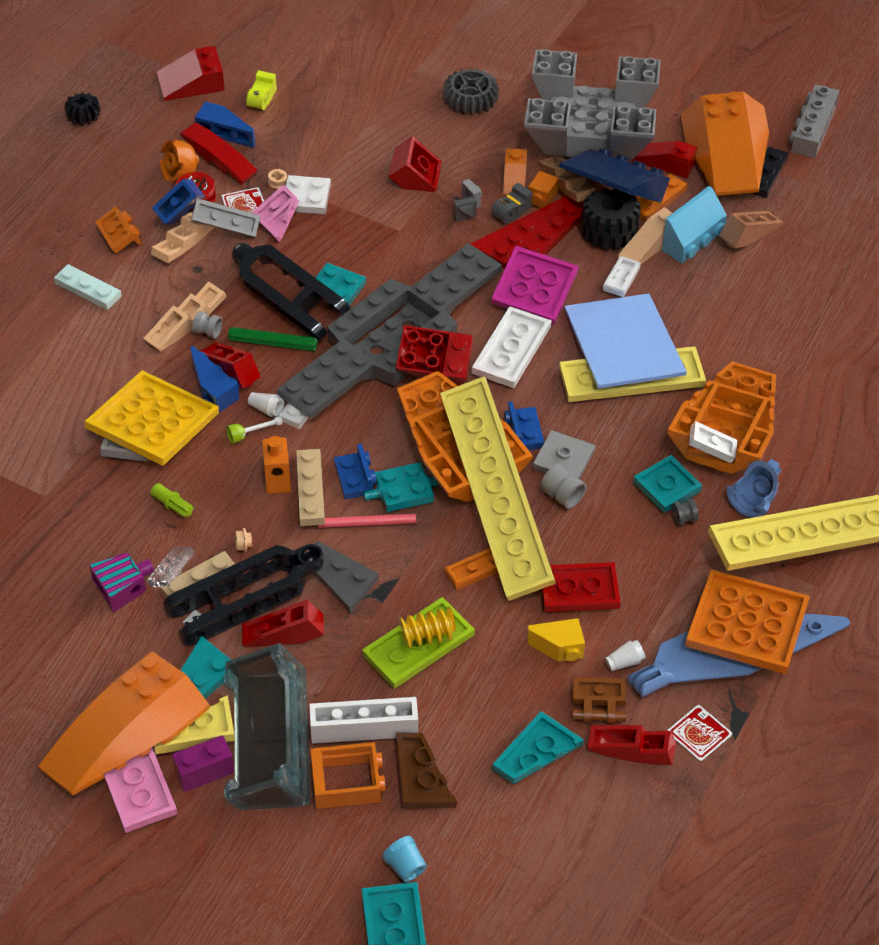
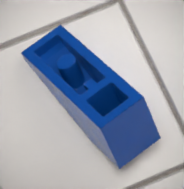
M205 101L195 116L196 123L212 131L225 141L251 148L255 147L253 128L225 106Z

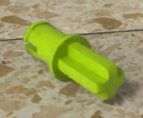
M161 483L153 486L150 494L153 498L162 502L166 509H172L184 518L192 515L193 506L180 498L179 493L170 491Z

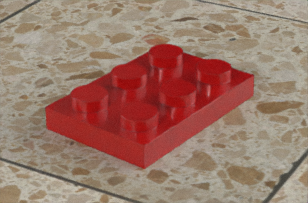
M615 562L550 565L556 584L542 589L544 612L620 609L621 600Z

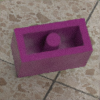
M223 735L172 754L175 772L184 792L235 773L233 756Z

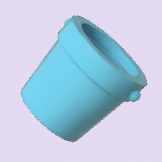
M405 836L397 840L382 855L385 863L390 865L405 883L420 876L427 868L423 857L416 847V842L411 836Z

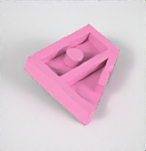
M283 184L252 213L261 216L259 223L280 242L299 200Z

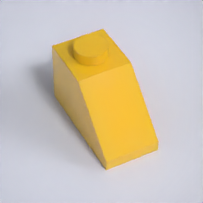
M578 618L528 625L527 642L533 648L558 662L575 661L584 658L585 641Z

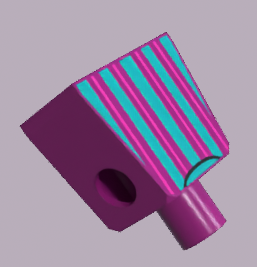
M128 553L89 564L92 580L112 612H116L145 593L144 577L154 573L153 565L149 559L136 564Z

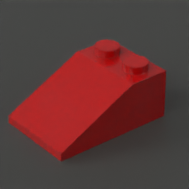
M215 46L194 49L157 71L164 101L225 91L223 70Z

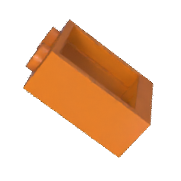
M375 742L310 749L316 809L381 803V792H386L384 775L379 776L378 769L383 768L381 752L376 753ZM370 763L372 786L325 790L324 767Z

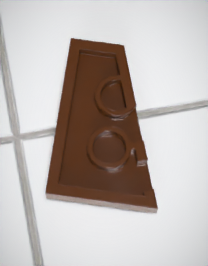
M396 733L395 746L402 808H456L457 800L454 794L451 795L446 785L447 780L444 774L440 773L435 763L436 759L423 733Z

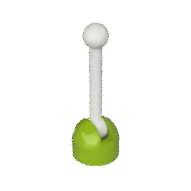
M277 416L272 421L247 428L240 424L226 426L227 436L231 444L238 443L245 438L247 432L271 425L280 426L283 423V419Z

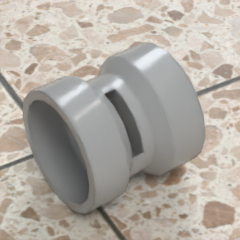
M198 311L193 320L192 331L197 334L206 333L208 337L216 339L222 329V317L217 315L210 317L206 312Z

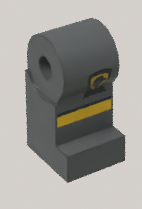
M520 183L515 184L512 187V192L494 203L491 214L505 224L510 223L531 209L532 192Z

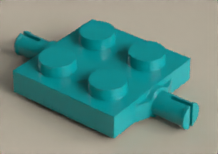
M421 462L375 472L377 489L363 491L365 502L379 498L384 503L386 511L390 512L434 502V494L431 487L437 486L439 483L434 477H429L425 473Z

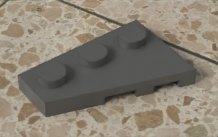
M316 541L315 545L322 549L324 564L319 571L313 574L320 582L326 584L331 590V594L336 599L339 598L345 605V609L351 613L379 580V574Z

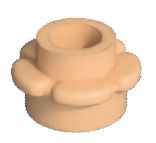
M245 528L242 531H235L236 551L244 550V553H246L247 548L252 547L251 533H246Z

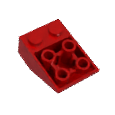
M404 325L396 370L420 378L439 371L457 386L467 383L473 348V335Z

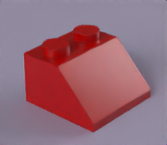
M411 136L394 148L388 177L403 189L434 192L437 190L442 161L416 138Z

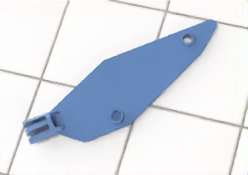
M805 614L793 653L847 628L850 625V620L840 616ZM687 631L661 643L655 662L630 674L627 679L640 696L644 697L666 687L670 683L745 676L762 668L685 647L686 638L689 633Z

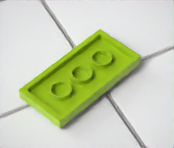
M441 597L419 613L426 619L428 611H432L436 617L438 609H442L446 615V610L450 607L456 624V631L453 632L451 641H449L446 634H443L441 643H439L436 636H433L431 645H429L426 638H423L421 647L414 640L412 649H409L403 641L399 625L362 649V656L395 689L473 637L475 629Z

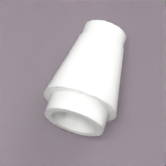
M252 392L249 395L248 404L270 417L279 416L284 409V400L278 394Z
M629 640L605 657L611 672L641 664V661L646 659L645 653L637 640L633 642Z

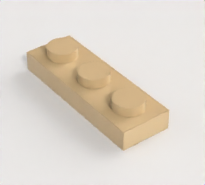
M223 551L160 585L161 592L167 598L170 594L235 563Z

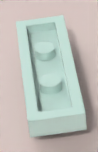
M69 264L54 277L56 285L106 310L122 297L121 290Z

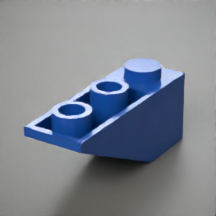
M194 346L190 347L192 364L202 399L219 406L220 413L239 400V384L235 378L229 377L224 373L218 364L211 362L204 352L198 351Z

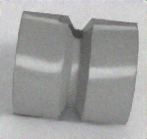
M556 464L544 475L540 488L552 498L555 497L556 501L565 508L571 509L583 498L587 485L575 475L571 476L569 471L563 466Z

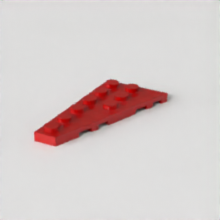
M565 196L471 243V245L500 263L503 269L506 268L515 246L547 255L582 220L583 202L585 200L576 202Z

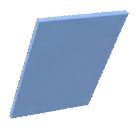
M650 294L564 306V310L598 389L687 375V371Z

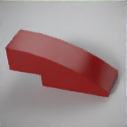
M591 725L587 748L589 751L625 761L673 765L676 741L671 731H645L643 725Z

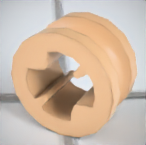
M275 169L269 172L268 185L271 188L279 189L283 184L286 186L287 173L284 170Z

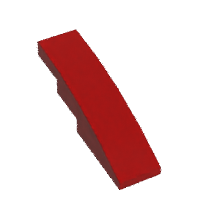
M195 122L180 133V136L208 164L213 162L224 175L229 173L240 185L256 175L258 170L243 155L200 124Z

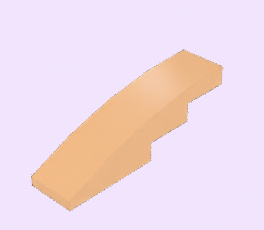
M192 211L181 218V225L167 231L166 240L152 246L151 255L169 263L196 245L214 227L191 221Z
M208 281L196 296L191 293L178 308L173 305L143 339L160 352L192 330L193 320L198 311L206 312L209 316L227 297L225 292Z

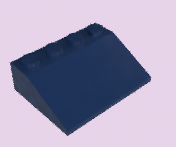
M600 148L599 151L589 149L561 162L559 165L560 168L617 190L657 202H662L670 180L669 177L663 175V170L651 167L650 170L645 169L646 164L635 160L633 164L629 163L628 157L619 154L613 157L611 156L612 151Z

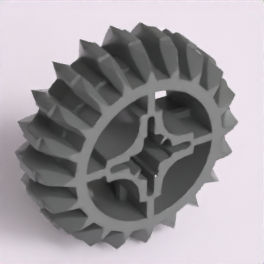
M470 68L468 70L461 69L460 72L454 71L453 75H448L443 89L446 104L450 105V109H456V112L463 111L464 115L466 113L473 115L475 112L481 114L483 110L488 111L489 108L494 107L499 93L496 78H493L491 73L486 74L485 70L479 71L478 68L475 70Z

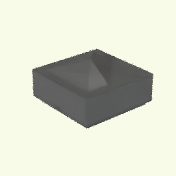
M474 196L453 201V218L455 222L476 217L477 201Z

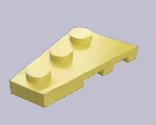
M228 695L220 698V703L210 706L205 713L174 739L164 745L161 742L155 745V754L184 750L221 735L224 736L226 742L235 741Z

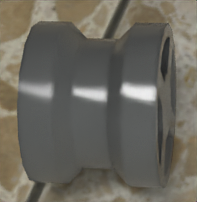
M693 498L686 499L683 503L678 501L672 503V516L677 526H682L688 521L691 523L698 521V509Z

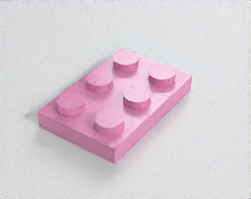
M152 747L150 748L151 752L143 757L137 755L126 761L127 766L118 771L112 769L104 774L125 833L178 814Z

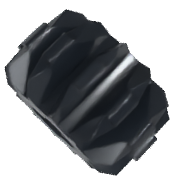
M74 93V97H68L64 106L68 121H73L74 125L81 123L82 126L85 123L91 125V121H97L101 112L97 97L92 96L91 93Z

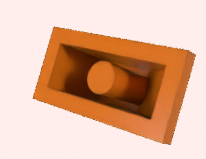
M506 148L503 197L512 192V187L517 183L525 187L526 149Z

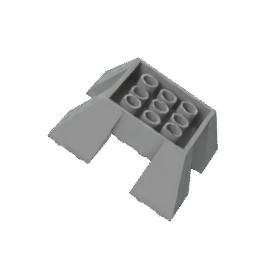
M547 49L536 50L532 78L542 99H528L524 128L545 155L574 157L589 149L599 151L600 148L612 151L611 156L616 157L617 154L628 157V162H630L654 139L657 109H650L645 106L658 89L661 60L619 56L616 89L606 87L594 88L575 86L577 53L550 51Z

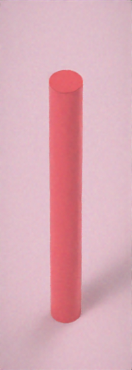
M416 514L325 518V525H318V528L415 524Z

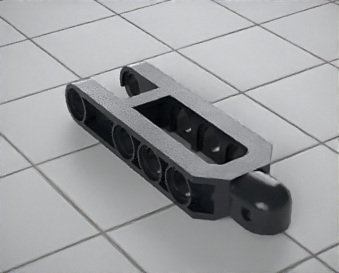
M238 243L233 247L232 259L239 267V276L243 279L246 288L308 335L316 337L318 342L328 333L308 312L318 302H321L331 311L334 309L341 315L351 309L342 297L272 245H262L253 248L249 244ZM256 260L263 265L273 264L281 270L283 275L290 276L299 287L303 286L304 289L290 301L254 274L250 266Z
M308 544L293 551L287 547L275 545L170 594L165 599L163 605L170 617L178 618L209 603L211 604L212 610L198 616V619L186 624L179 630L185 645H196L201 636L207 640L300 596L307 582L306 577L319 571L324 564L322 549L315 544ZM282 570L289 574L288 577L275 583L270 582L268 586L254 593L244 594L245 597L228 605L226 603L222 604L220 598L277 571Z

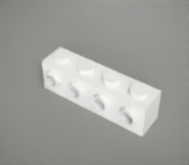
M416 697L310 704L312 744L395 738L396 733H418Z

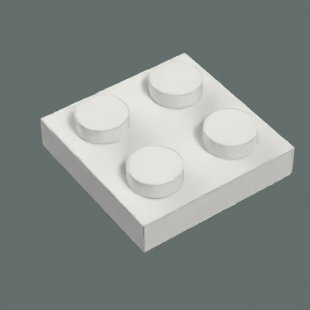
M288 175L286 187L299 200L295 212L325 214L331 188V178Z

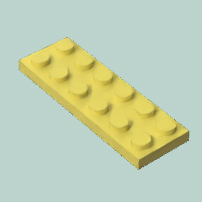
M696 346L676 348L687 371L685 376L598 389L586 359L562 361L559 364L568 402L705 387L706 378Z

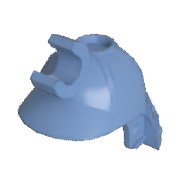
M772 459L768 463L754 461L748 466L744 476L734 483V486L727 487L728 499L741 515L754 518L767 513L771 505L770 503L778 492V475L782 470L779 467V463Z

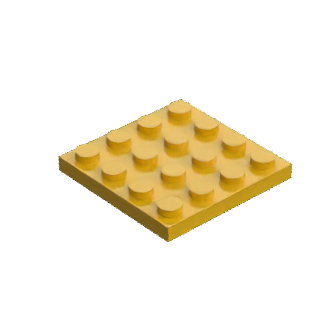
M142 370L85 420V428L164 466L219 414V406Z

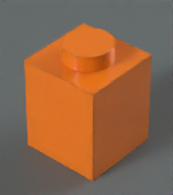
M542 171L538 172L528 186V190L532 192L533 205L543 208L552 203L558 194L559 177Z

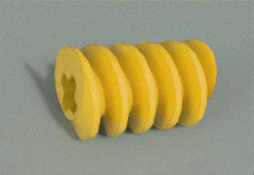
M450 607L447 608L446 615L442 609H438L436 617L432 611H428L426 619L421 613H418L416 622L411 615H408L406 617V624L399 617L403 641L409 649H412L414 640L421 647L423 638H426L429 645H431L433 636H436L439 643H441L443 634H446L449 641H451L453 632L456 631L455 618Z

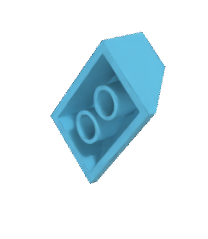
M710 186L665 220L662 251L680 263L694 257L703 247H707L713 239L720 235L726 224L727 214Z

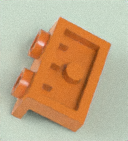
M115 206L95 222L116 254L133 240L139 246L143 244L139 237L141 232L134 224L131 225L133 219L125 210L121 212Z

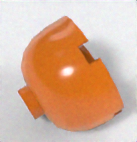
M166 140L163 143L160 153H164L163 160H160V168L166 181L171 180L170 183H176L182 175L196 171L199 158L189 143L181 140Z

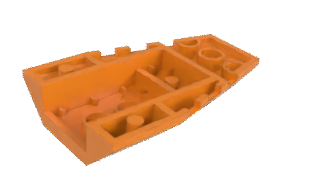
M745 92L700 96L681 113V122L685 143L697 146L696 160L700 171L705 174L707 183L714 190L716 196L759 192L762 168L769 140V128L764 106Z
M731 361L716 374L713 381L709 380L705 384L704 389L696 391L690 401L686 400L682 403L668 428L667 434L687 460L718 469L722 472L733 474L747 468L754 461H761L774 433L776 374ZM695 421L737 440L736 459L732 463L689 445L690 428Z
M436 371L397 388V393L424 465L448 497L466 502L475 500L440 393L455 388L457 385L442 373ZM500 419L518 473H520L532 460L533 455L510 426Z
M151 651L139 658L101 689L87 708L54 744L38 765V768L73 796L105 778L104 774L112 769L118 771L127 766L126 761L137 755L143 757L151 752V747L160 742L162 745L168 743L210 708V705L185 673Z

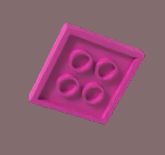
M515 246L491 298V304L506 309L513 307L551 320V323L555 324L578 273L579 266Z

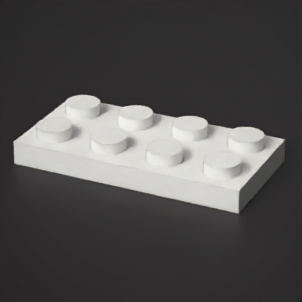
M509 307L472 366V374L480 377L485 376L486 379L515 388L551 328V320Z

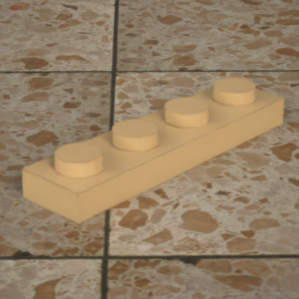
M320 449L296 450L300 526L325 525Z

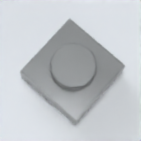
M470 179L462 181V199L474 196L477 201L476 209L481 207L482 191L480 187L475 185Z

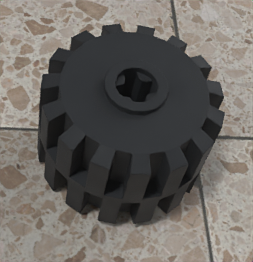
M605 188L601 189L600 192H592L591 196L588 195L585 198V202H583L582 236H585L587 242H592V246H600L605 250H609V248L618 250L621 246L625 247L639 230L640 202H637V198L634 195L630 196L628 193L615 188L613 190Z

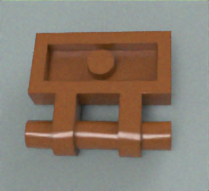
M573 677V705H583V710L573 709V720H583V723H591V720L607 721V724H615V721L626 722V711H616V706H626V679ZM592 705L607 706V711L592 710Z

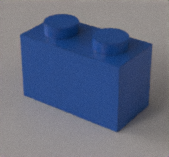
M182 179L152 209L165 225H174L194 207L197 198L203 199L205 195L191 179Z

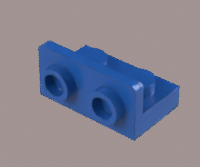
M513 401L508 402V409L504 411V421L528 450L541 449L545 442L536 408L515 409Z
M357 444V453L334 457V465L345 500L363 496V491L373 490V484H376V475L374 469H369L371 465L369 452H364L362 444Z

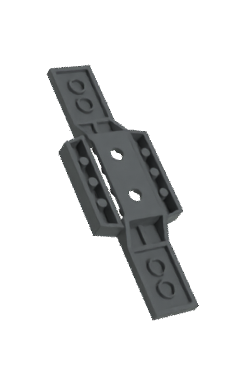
M468 243L413 286H408L393 279L388 280L327 326L328 340L333 347L277 389L278 395L312 419L362 380L378 379L395 386L409 375L408 373L396 370L403 331L402 326L412 324L414 327L457 333V323L450 314L458 304L501 272L502 265ZM406 304V306H404L401 309V311L397 313L394 317L387 319L386 322L377 330L371 331L378 324H380L382 321H384L395 311H397L399 308ZM371 331L368 337H366L361 342H358L355 345H353L356 341H358L365 334ZM374 348H380L383 350V353L372 354L370 351Z

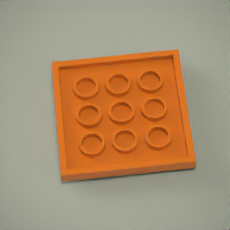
M711 569L687 635L685 647L787 674L810 596Z

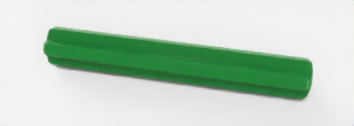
M230 327L228 331V339L230 341L316 351L318 346V339L316 337Z

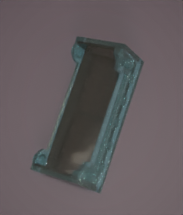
M281 643L225 662L224 682L228 688L234 691L235 780L229 779L226 782L224 788L226 799L239 810L302 807L310 804L306 668Z

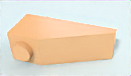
M664 207L651 216L619 253L618 259L622 256L642 264L659 252L663 245L665 220L672 212Z

